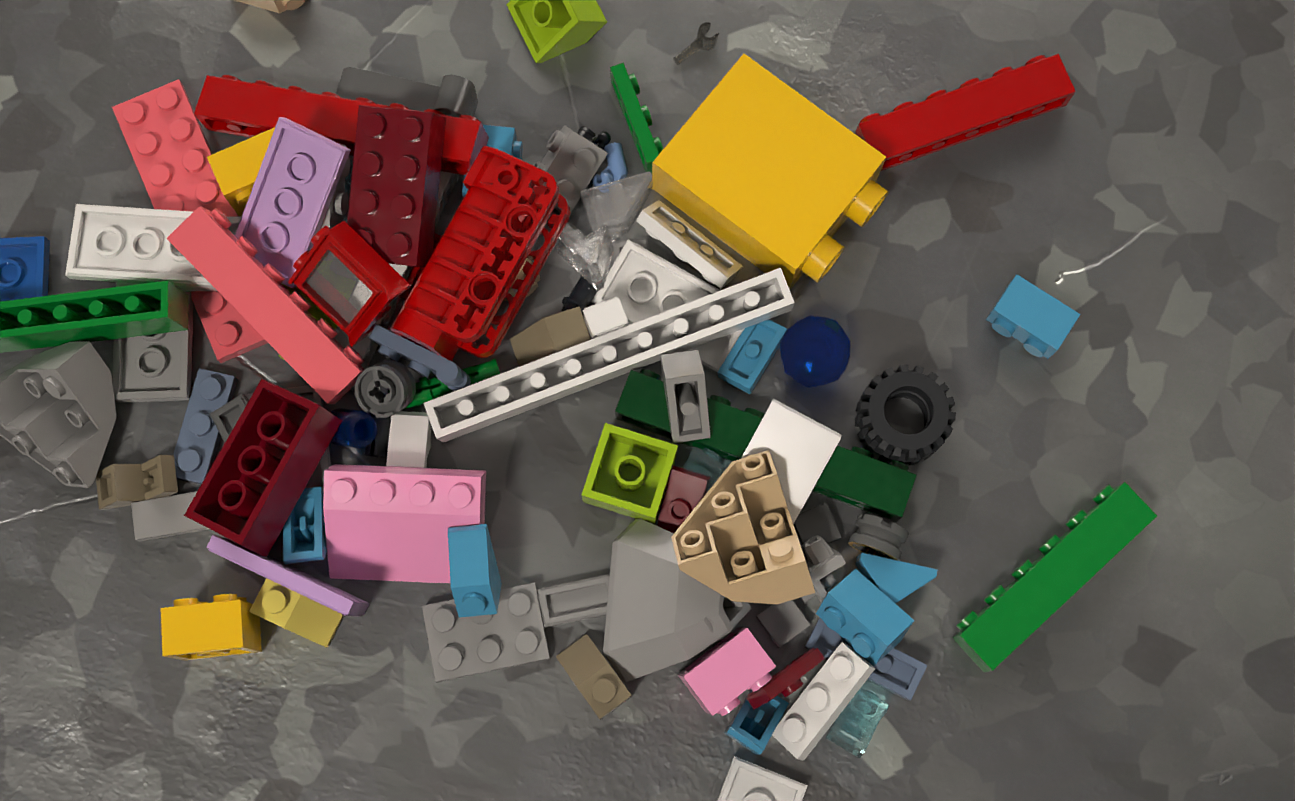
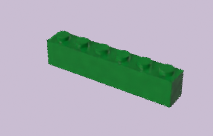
M167 280L1 301L0 353L54 347L68 342H95L188 330L189 294Z
M1126 482L1114 488L1110 484L1105 486L1092 498L1096 505L1086 513L1081 509L1065 523L1069 530L1059 538L1054 534L1039 547L1038 550L1042 555L1035 562L1031 563L1027 559L1012 572L1011 575L1015 580L1007 588L1004 589L1002 585H999L985 597L984 601L988 605L979 614L972 610L957 623L956 626L960 631L953 639L984 673L993 671L1157 517L1156 513Z

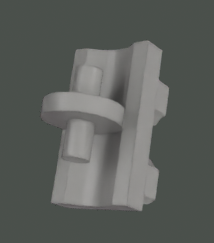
M816 535L801 545L810 560L807 562V567L815 589V593L801 597L804 603L815 596L822 603L827 595L826 589L837 583L831 572L846 564L839 552L832 549L822 537Z

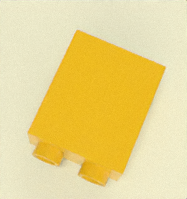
M744 53L652 162L653 190L764 273L781 268L789 290L803 273L817 283L820 282L845 248L832 238L847 218L864 227L889 193V191L876 182L886 156Z

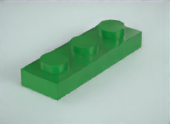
M623 62L610 67L611 84L646 175L649 176L652 175V162L661 153L663 146L658 136L652 137L649 126L653 125L650 112L646 105L640 106L636 96L640 94L636 76L634 73L628 75Z

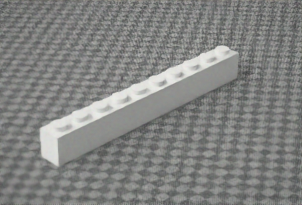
M778 268L423 404L436 439L444 443L626 374L631 370L634 371L660 361V355L684 352L792 311L795 302L782 269Z

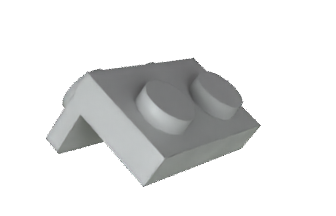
M564 125L561 131L556 130L551 135L546 145L548 152L541 162L537 161L533 166L548 172L554 177L559 186V194L566 199L570 212H572L608 153Z

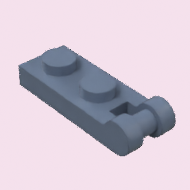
M377 324L369 336L370 339L380 346L377 351L378 353L397 362L400 357L409 361L408 368L428 378L430 372L435 374L438 380L447 385L453 392L471 384L469 375L452 361Z

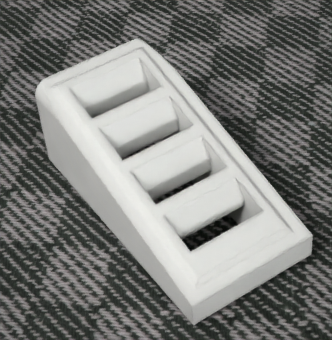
M614 297L583 310L585 324L591 339L628 325V320L619 297Z

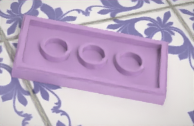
M279 117L235 237L239 239L241 236H244L258 250L255 257L264 266L268 263L274 266L285 278L282 283L295 288L297 286L294 283L291 285L287 283L296 271L293 264L304 252L313 248L314 245L310 241L322 226L351 150L285 117Z
M212 535L207 545L209 551L345 616L364 615L370 604L269 555L264 557L226 537Z

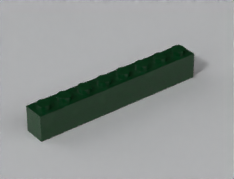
M641 369L640 372L631 370L615 409V419L672 440L663 381H660L662 377L646 369ZM711 395L710 398H707L711 438L679 443L731 462L739 460L765 413L753 408H746L745 411L731 407V401ZM837 445L812 492L893 522L899 521L903 517L917 474L909 472V467L901 462L887 460V463L873 459V453L859 447H852L849 450Z

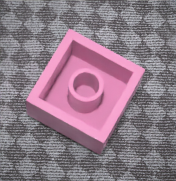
M738 627L677 675L706 713L712 716L716 713L725 716L741 703L738 699L740 694L747 689H752L755 692L772 679L769 672L776 665L749 629Z

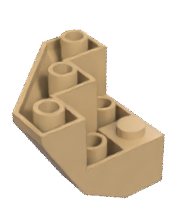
M767 450L732 461L671 537L679 569L734 602L778 605L815 593L770 451Z

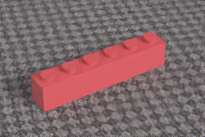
M199 206L166 239L327 404H336L355 385L358 376L365 370L361 366L365 360L350 345L344 348L334 338L338 332L324 318L317 321L308 312L312 307L311 304L299 292L295 290L291 294L281 284L285 280L283 275L270 263L264 266L255 257L258 250L244 236L237 239L228 229L232 225L231 222L219 210L215 208L211 212Z

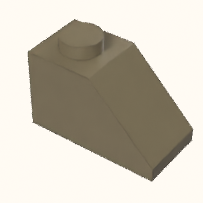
M587 634L556 656L600 720L632 697Z

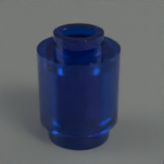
M337 408L330 412L342 420L331 443L352 448H363L376 437V422L365 411Z

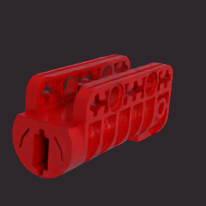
M489 146L482 147L467 173L463 183L468 191L390 328L395 334L450 361L453 360L458 349L479 358L489 357L495 353L571 214L570 207L566 199L559 194V186L551 174ZM558 203V207L561 211L560 215L553 214L550 217L553 209ZM548 219L549 221L547 224L551 228L550 232H548V230L544 228ZM542 234L545 239L543 246L536 251H531L537 238ZM526 258L533 260V264L531 265L528 261L525 262ZM524 264L522 268L523 273L526 275L524 280L517 279L514 282L522 265ZM512 284V290L516 293L514 297L508 293ZM504 298H506L509 303L507 311L500 316H495ZM490 323L498 325L497 329L495 330L492 326L489 327ZM487 331L486 336L490 340L487 346L481 344L477 349L475 341Z

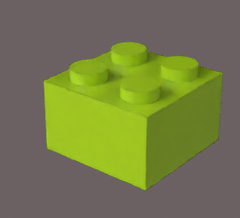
M605 423L581 495L583 502L635 519L641 518L655 525L670 472L676 460L678 445Z

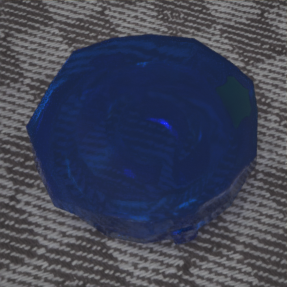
M810 315L787 329L779 342L784 372L807 388L838 381L848 367L851 341L843 328L834 319Z

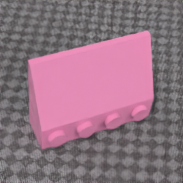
M333 464L324 470L323 512L330 578L451 583L448 528L485 524L486 470Z

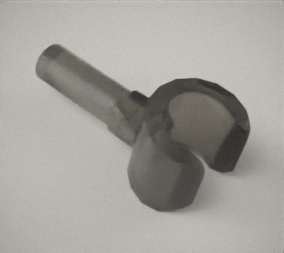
M710 22L701 24L696 39L673 58L677 65L700 49L709 51L715 47L719 33L711 38L704 36L710 29Z

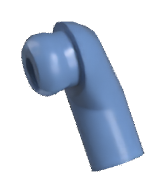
M611 143L604 147V150L608 153L606 155L608 166L604 171H601L600 175L595 174L593 178L594 187L603 194L616 191L628 175L621 143Z

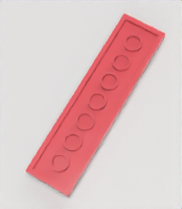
M179 79L112 107L154 209L194 212L201 206L211 212L216 208L222 214H225L226 217H239L223 196L209 164L207 156L212 155L211 149L199 121L194 115L193 107L184 86ZM218 291L191 292L192 301L215 356L220 363H224L268 343Z

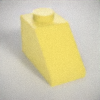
M267 578L249 611L326 648L329 647L344 617L343 614Z

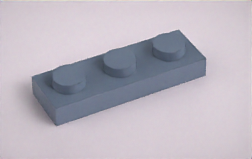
M198 369L173 454L176 478L178 480L201 485L212 467L222 437L210 413L233 400L238 382L235 376Z
M820 617L804 647L808 650L818 648L826 659L830 658L841 642L848 644L853 649L839 634L827 627ZM893 648L873 666L875 670L867 680L910 701L927 665Z

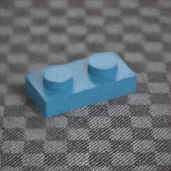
M769 319L745 328L718 370V378L751 394L787 336V328Z

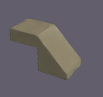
M580 306L544 317L510 338L519 367L591 340Z
M159 455L143 464H112L98 471L96 484L99 510L130 506L133 502L167 497L177 493L174 455Z

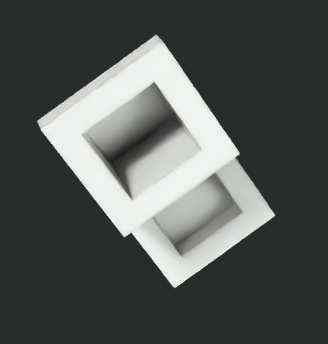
M399 411L392 415L386 466L427 468V457L431 448V424L427 413Z

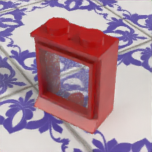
M342 221L331 229L328 226H324L313 236L310 241L314 245L313 248L304 252L295 261L293 267L296 271L287 283L289 285L294 283L349 337L352 348L372 333L376 326L374 323L390 311L391 307L388 304L406 291L410 284L345 221Z

